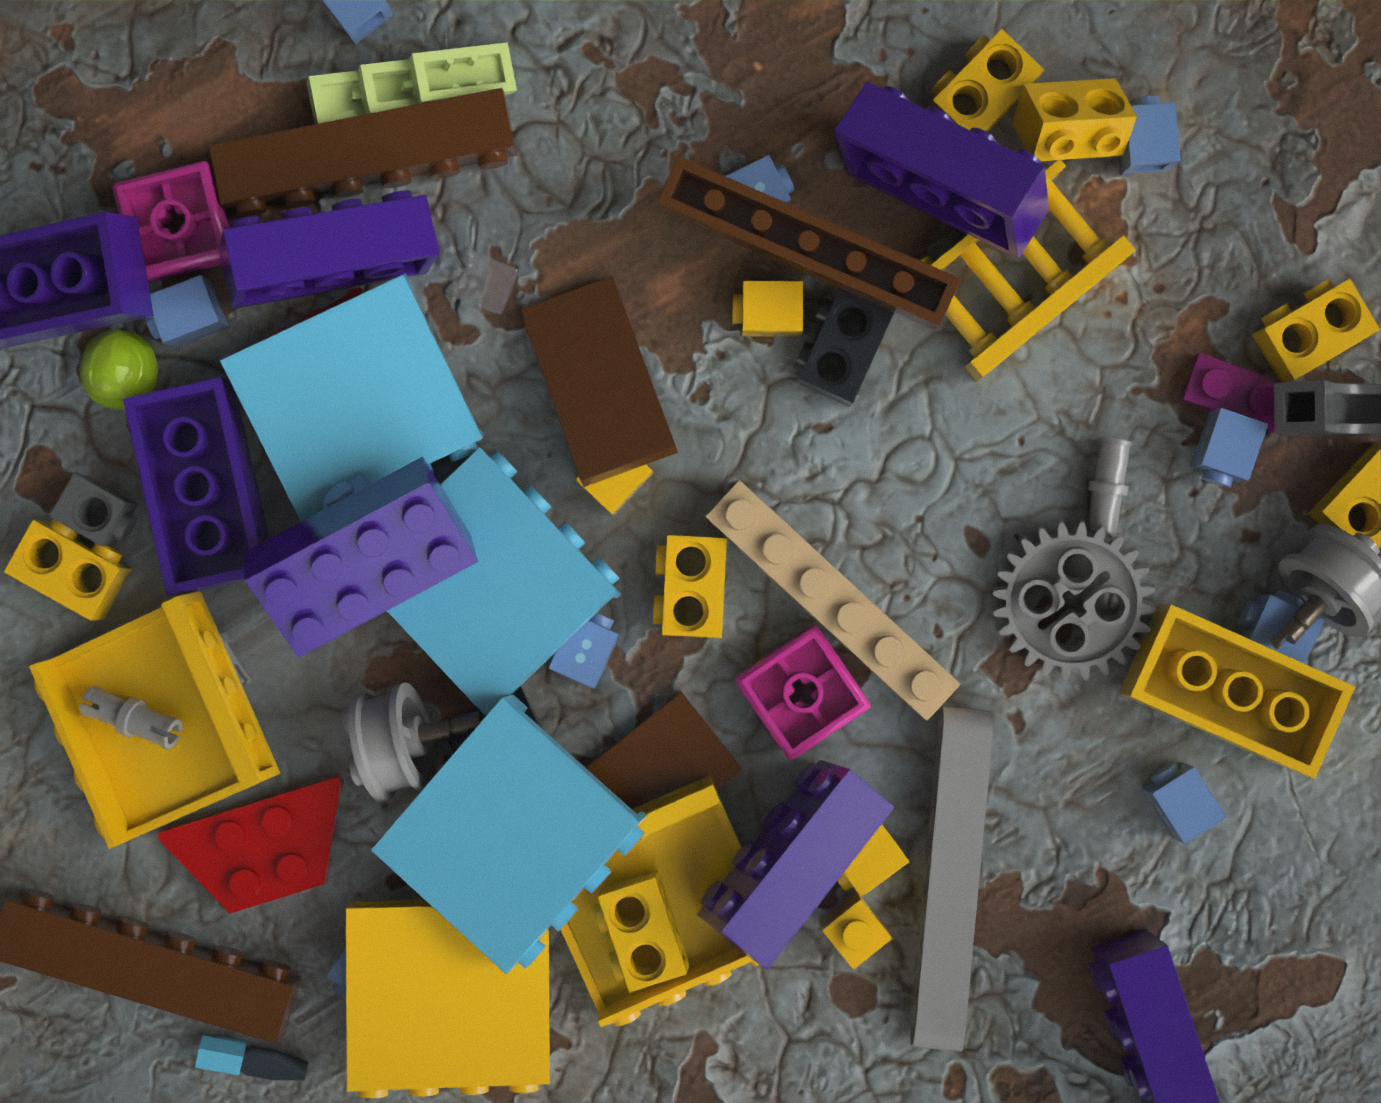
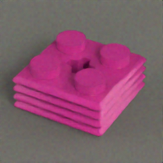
M202 161L113 184L112 189L118 213L137 217L148 283L222 265L219 254L222 232L224 229H230L225 207L220 204L214 168L208 162ZM177 212V214L185 219V223L180 225V231L177 233L165 228V224L172 222V213Z
M816 625L808 627L735 678L737 685L788 760H794L870 708V702L821 629ZM797 679L804 684L812 681L815 685V688L810 692L813 701L807 705L801 700L792 703L789 699V696L794 692L791 684Z

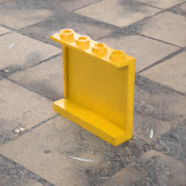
M201 591L172 598L162 603L161 608L57 657L29 666L34 677L35 691L39 698L45 702L54 723L56 739L66 750L74 769L75 782L87 798L94 814L95 828L105 839L108 849L280 774ZM91 686H97L126 700L135 697L145 701L147 708L182 720V732L173 729L170 731V733L179 735L180 739L172 749L168 750L162 748L161 745L136 735L131 738L120 735L116 732L114 726L81 715L80 703L89 706L93 705L92 702L84 700L82 697Z
M710 775L632 809L636 814L643 811L648 815L638 826L645 834L625 856L618 850L605 864L611 870V873L592 894L584 888L572 902L579 909L562 927L561 932L598 1011V1023L601 1028L611 1023L616 1027L628 1024L641 1015L640 1010L656 1003L662 1007L676 1003L685 997L686 990L702 983L707 987L719 984L732 975L731 970L747 963L752 967L760 965L739 951L696 915L703 907L701 899L705 892L715 882L724 881L735 867L732 865L733 858L742 847ZM659 871L689 962V968L686 975L629 993L626 981L618 982L615 978L609 958V952L615 951L610 933H601L595 918L593 905L599 903L597 896L602 888ZM625 897L618 902L620 914L628 920H638L645 915L642 902L635 897ZM641 945L634 950L635 960L643 967H654L661 961L659 952L653 946Z
M425 899L348 901L346 906L347 1092L358 1091V1096L361 1098H381L388 1095V1090L408 1089L411 1096L425 1097L438 1094L439 1088H459V1093L478 1095L487 1093L489 1086H509V1091L529 1093L537 1091L539 1085L550 1084L549 929L539 939L546 947L526 969L518 963L511 971L505 974Z

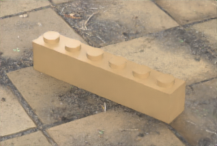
M740 480L706 515L705 519L922 719L928 721L961 685Z

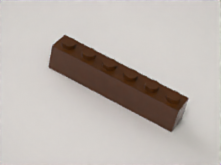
M503 88L209 145L220 204L230 212L236 211L239 217L265 213L267 211L266 205L285 202L286 207L309 205L315 202L314 196L332 192L336 198L351 197L363 193L362 186L382 183L383 188L402 187L412 182L411 177L430 173L433 179L452 177L460 173L459 167L478 164L480 169L498 168L508 164L507 158L518 156L507 98Z
M678 155L657 202L659 210L934 330L940 327L961 280L957 276Z
M26 889L24 894L19 893L6 899L0 915V962L274 1044L286 1032L302 978L290 974L291 967L286 964L272 960H262L260 965L242 959L244 954L241 951L226 946H215L213 951L195 945L196 939L187 934L167 932V935L163 936L148 931L149 925L147 923L132 918L123 917L119 919V922L100 917L102 911L90 905L74 903L70 908L53 903V895L39 890Z

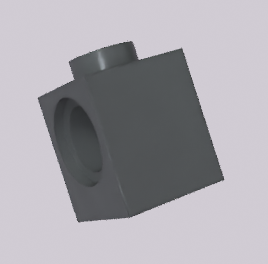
M73 473L49 517L100 546L114 547L117 541L121 543L125 541L133 530L137 520L133 513L138 504L88 475ZM101 499L107 505L108 516L103 524L96 526L90 519L89 511L92 504Z

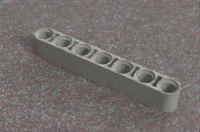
M944 706L941 707L911 1012V1047L962 1052L964 1045L993 738L992 711Z

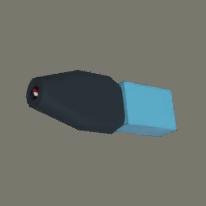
M202 1035L195 1068L238 1076L242 1072L246 1076L267 1080H305L308 1071L307 1061L278 1050L257 1046L245 1048L247 1040L221 1035L213 1037Z

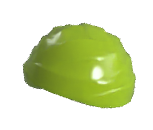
M110 329L99 333L87 344L81 357L79 373L82 386L92 400L102 407L118 411L125 410L123 399L153 392L158 380V364L154 351L141 336L127 330Z

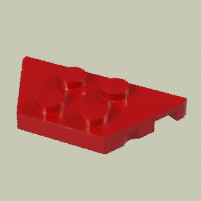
M342 775L163 830L157 833L159 841L226 911L232 914L318 887L328 882L332 841L335 839L338 821L336 816L344 780Z

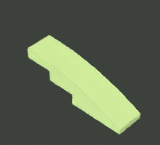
M508 42L412 53L410 58L406 60L363 64L359 66L357 71L309 76L306 81L314 124L497 88H503L505 95L513 94L517 91Z

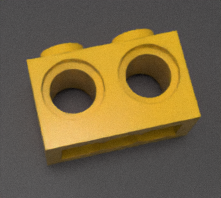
M1003 29L991 40L984 34L964 55L969 63L957 75L949 70L930 90V93L935 97L930 106L942 110L952 119L953 123L968 130L975 127L988 133L1019 101L1023 85L1036 83L1045 69ZM991 60L1004 61L1010 68L1011 77L1004 80L994 78L987 69V63ZM957 95L970 96L977 105V112L972 115L960 114L953 106V98Z
M1116 78L1027 83L1023 85L1012 124L1025 150L1035 155L1040 161L1124 155L1137 115Z
M1329 278L1303 293L1308 302L1294 310H1291L1288 303L1261 318L1265 327L1251 335L1279 381L1291 382L1380 330L1351 279H1347L1334 286ZM1328 303L1336 305L1342 312L1343 321L1339 328L1330 325L1326 320L1325 309ZM1286 328L1296 331L1300 337L1301 345L1297 353L1287 350L1282 342V334Z
M1381 441L1374 442L1308 513L1319 524L1335 526L1351 535H1354L1356 532L1362 533L1372 539L1378 548H1381ZM1354 505L1361 507L1366 516L1365 524L1360 531L1354 530L1348 520L1349 511Z
M53 518L50 522L32 520L4 573L90 621L104 620L133 569L120 562L123 554L111 546H100L97 543L91 546L77 538L79 533ZM48 541L54 542L59 551L57 562L50 568L41 559V550ZM93 564L102 573L101 585L94 592L90 591L84 583V573Z
M667 535V546L657 545L655 575H665L664 595L654 594L653 624H662V635L722 638L727 538ZM685 548H697L705 557V567L696 576H686L677 568V556ZM682 597H694L702 604V617L693 625H683L674 616V606Z
M659 871L602 888L597 896L599 903L593 905V909L601 933H610L615 951L609 952V958L616 980L618 982L625 980L630 993L686 975L689 962ZM625 897H635L642 902L645 915L638 920H628L620 914L618 902ZM641 945L653 946L659 952L661 961L654 967H643L635 960L634 950Z

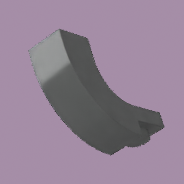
M1327 380L1274 383L1275 433L1291 436L1323 437L1381 436V384H1343Z

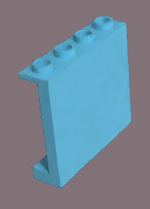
M406 273L220 360L300 521L322 511V502H324L330 489L341 481L348 482L359 472L372 484L422 456L431 471H434L431 465L432 462L449 455L451 462L462 459L474 453L478 449L475 442L483 439L481 427L478 428L413 293L414 289Z
M479 447L441 484V487L472 536L478 562L387 610V612L474 705L487 716L501 698L512 695L613 597L617 599L622 593L613 585L619 579L617 574L600 557L592 563L579 550L586 542L566 521L557 527L545 514L551 508L550 504L532 486L524 492L514 482L512 477L518 471L498 450L490 456Z
M514 695L500 699L371 849L374 854L505 974L511 971L518 963L526 969L546 947L539 939L551 926L560 931L579 909L572 903L573 900L584 888L591 894L611 873V870L605 865L617 850L625 856L645 834L638 826L648 816L643 811L636 814L524 713L528 707Z

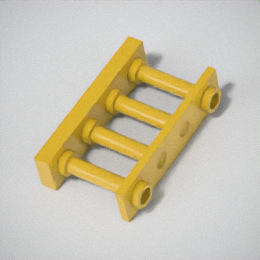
M1057 160L1049 168L1041 162L1045 166L1049 210L1086 253L1082 257L1088 265L1075 276L1068 269L1063 272L1033 236L1022 254L1048 284L1044 289L1050 295L1036 308L1030 300L1025 303L976 245L979 240L970 235L965 236L935 262L929 256L922 260L924 263L944 270L957 258L961 257L1010 316L1006 320L1012 328L997 339L992 332L987 335L956 296H953L945 316L972 347L969 352L974 359L964 368L976 382L1136 251L1124 235L1112 245L1106 238L1100 240L1056 187L1052 180L1066 167L1062 160Z

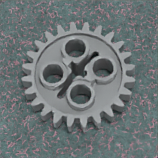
M1083 519L1079 520L1075 532H1068L1065 522L1059 520L1058 532L1053 536L1050 535L1043 525L1039 526L1040 541L1036 544L1028 537L1023 536L1021 543L1025 553L1021 555L1009 550L1007 558L1014 565V568H999L997 576L1006 581L1008 585L993 588V596L1006 600V603L998 605L993 609L994 616L1008 617V621L999 628L1000 636L1015 634L1016 636L1010 644L1009 650L1011 653L1025 647L1028 651L1025 656L1024 665L1028 667L1038 658L1043 660L1044 676H1047L1055 665L1060 666L1064 681L1068 680L1072 668H1079L1084 681L1089 679L1090 666L1097 665L1104 675L1109 674L1107 660L1111 657L1122 665L1126 664V657L1122 649L1128 646L1139 651L1141 648L1140 642L1134 636L1135 631L1150 633L1151 631L1150 624L1143 620L1141 615L1156 612L1154 604L1142 600V597L1156 591L1154 584L1139 582L1150 570L1147 564L1132 565L1139 555L1138 549L1134 547L1122 552L1120 548L1123 544L1124 536L1121 533L1114 536L1109 542L1105 540L1104 524H1100L1093 535L1087 534ZM1073 554H1082L1090 559L1092 566L1086 575L1073 577L1065 572L1063 568L1064 561ZM1104 571L1109 572L1110 577L1106 581L1096 585L1082 596L1083 608L1078 610L1074 605H1070L1046 628L1038 627L1040 620L1063 607L1065 604L1064 592L1069 590L1072 594L1077 595L1086 589L1100 573ZM1034 585H1042L1051 591L1053 597L1048 605L1036 608L1026 602L1024 598L1025 592ZM1108 592L1118 594L1123 599L1122 608L1113 615L1100 613L1095 607V602L1100 595ZM1067 623L1076 624L1082 628L1084 636L1080 642L1074 645L1062 644L1056 637V632L1060 626Z

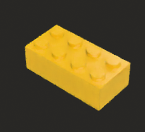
M1158 604L1156 612L1149 623L1151 631L1144 634L1140 643L1141 648L1136 652L1119 694L1295 773L1315 779L1356 687L1172 604Z

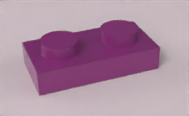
M1198 353L1194 357L1179 401L1207 411L1223 408L1267 423L1266 431L1274 433V383H1282V381Z

